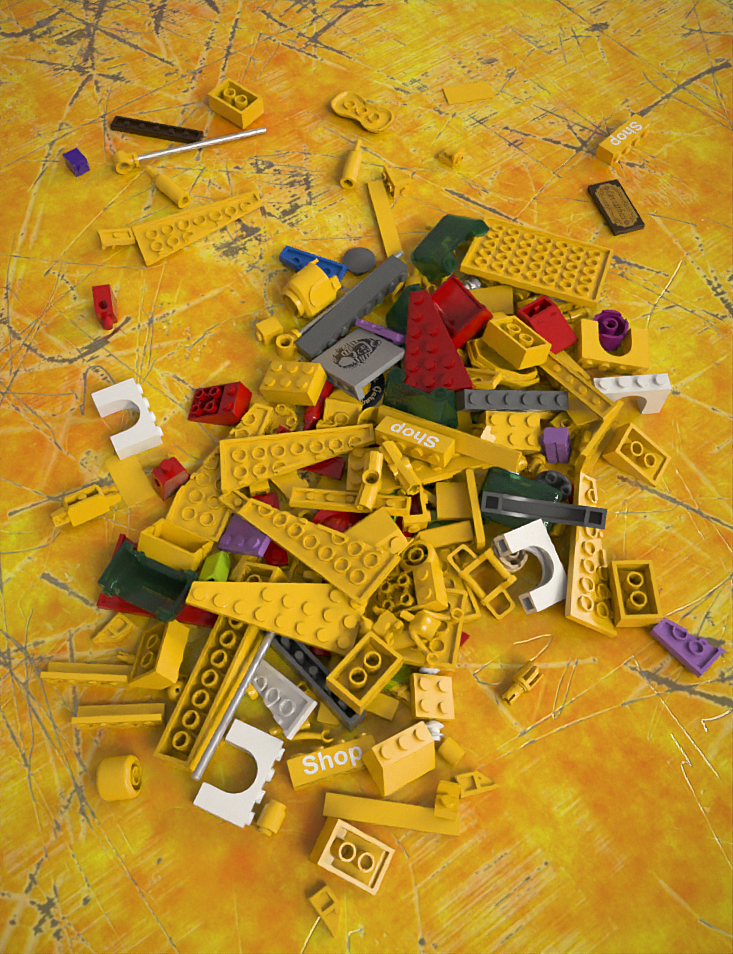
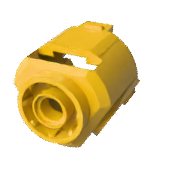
M317 258L288 279L287 285L280 294L285 307L297 318L301 316L307 319L313 318L336 300V291L342 287L336 275L328 278L323 270L316 265L318 262Z

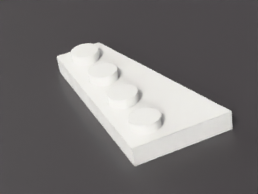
M262 659L251 683L262 696L265 705L271 710L274 719L283 729L285 736L291 740L318 703L267 661Z

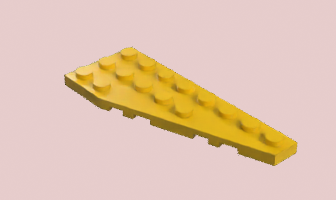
M255 403L241 418L242 421L236 428L229 432L226 439L264 435L274 412L273 407ZM220 443L203 461V465L198 471L190 476V480L177 491L166 517V520L210 539L216 544H219L232 514V511L217 500L223 494L221 490Z
M356 448L349 452L347 492H359L364 473L366 453L378 451V448ZM455 452L448 464L442 468L401 453L403 457L406 456L414 473L423 485L452 478L453 474L462 472L465 474L467 469H486L495 466ZM383 459L381 490L378 494L387 495L393 493L395 489L402 488L398 480L395 481L392 478ZM375 480L368 481L370 484L376 482Z
M193 581L185 601L186 604L343 657H346L354 647L361 622L360 616L364 614L367 605L366 601L362 607L333 585L324 583Z

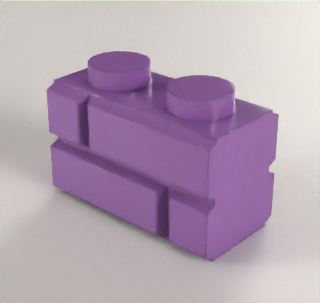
M546 427L544 435L540 437V445L543 446L542 455L546 456L548 463L559 462L560 464H568L571 445L567 427H558L557 429L555 427Z

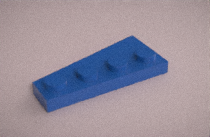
M287 245L279 255V261L298 272L307 266L309 262L317 258L318 262L316 265L323 270L328 278L336 275L339 282L342 281L348 271L347 265Z

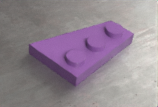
M357 318L356 326L372 331L375 335L399 346H402L403 343L406 344V335Z
M233 514L216 548L229 553L263 557L271 539Z
M666 618L660 621L650 632L658 642L697 678L725 651V649L719 646L716 648L708 644V640L702 637L697 638L689 634L687 629Z

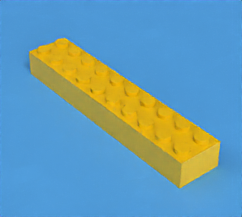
M244 561L235 582L286 583L288 582V577L279 567ZM221 615L218 616L153 754L154 757L167 765L191 773L194 772L249 668L265 630Z

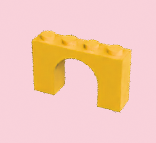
M580 319L574 326V333L578 338V342L574 344V361L582 368H595L600 371H613L617 374L626 373L632 376L642 375L650 368L648 330L631 327L623 340V356L618 357L610 355L600 345L598 321Z

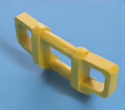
M461 544L446 557L447 561L457 571L458 577L460 579L463 578L479 597V602L486 606L496 619L501 620L515 608V603L505 589L515 582L517 578L507 571L493 554L494 551L491 547L477 556L465 544ZM461 549H464L474 560L464 569L460 570L452 560V557ZM486 559L504 579L488 594L482 590L469 574ZM502 592L509 602V607L501 614H497L489 605V602Z

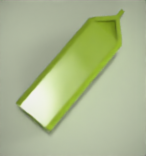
M219 551L206 557L198 581L226 582L231 567L229 552Z

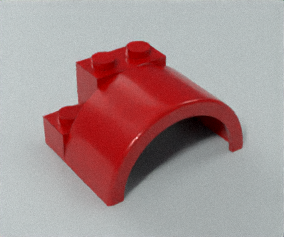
M454 274L431 294L432 301L452 338L456 350L459 348L463 350L466 347V342L493 318V315L486 306L481 304Z

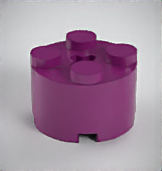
M603 310L598 315L596 314L593 321H598L599 342L605 351H616L623 343L629 323L627 319L622 317L620 312Z

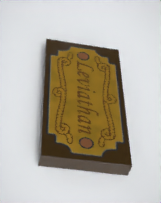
M618 179L588 186L589 194L614 236L644 229L645 223Z

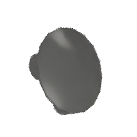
M355 247L344 254L343 264L348 266V270L353 272V275L361 276L376 266V257L369 249Z
M553 470L543 471L534 480V492L545 501L561 503L566 501L571 495V483L560 472Z

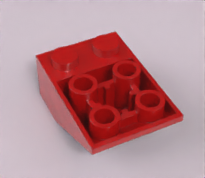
M546 295L517 310L516 317L552 345L550 351L555 355L578 342V338L558 306Z
M241 381L196 389L187 420L229 427L237 426L242 421L241 418L249 410L252 392Z

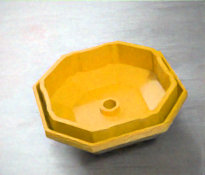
M482 337L466 342V349L472 368L501 372L503 378L498 384L520 390L539 382L540 377L536 366L521 370L514 368L510 362L490 348L482 340Z

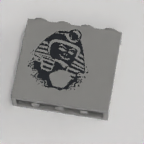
M359 327L313 359L311 363H320L327 375L326 381L360 401L365 397L362 390L365 385L398 361L404 364L405 349L386 341L369 330Z

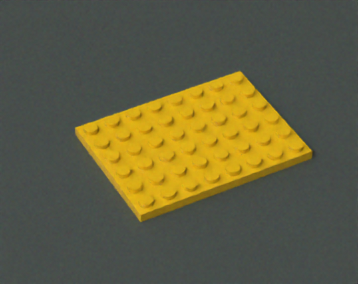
M485 216L460 265L459 271L467 275H475L486 280L499 282L500 284L511 285L518 289L529 290L536 294L540 293L551 298L565 300L568 303H576L586 308L596 309L614 249Z

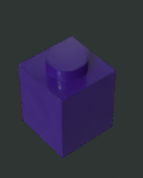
M77 147L63 154L66 166L76 177L90 171L86 157Z

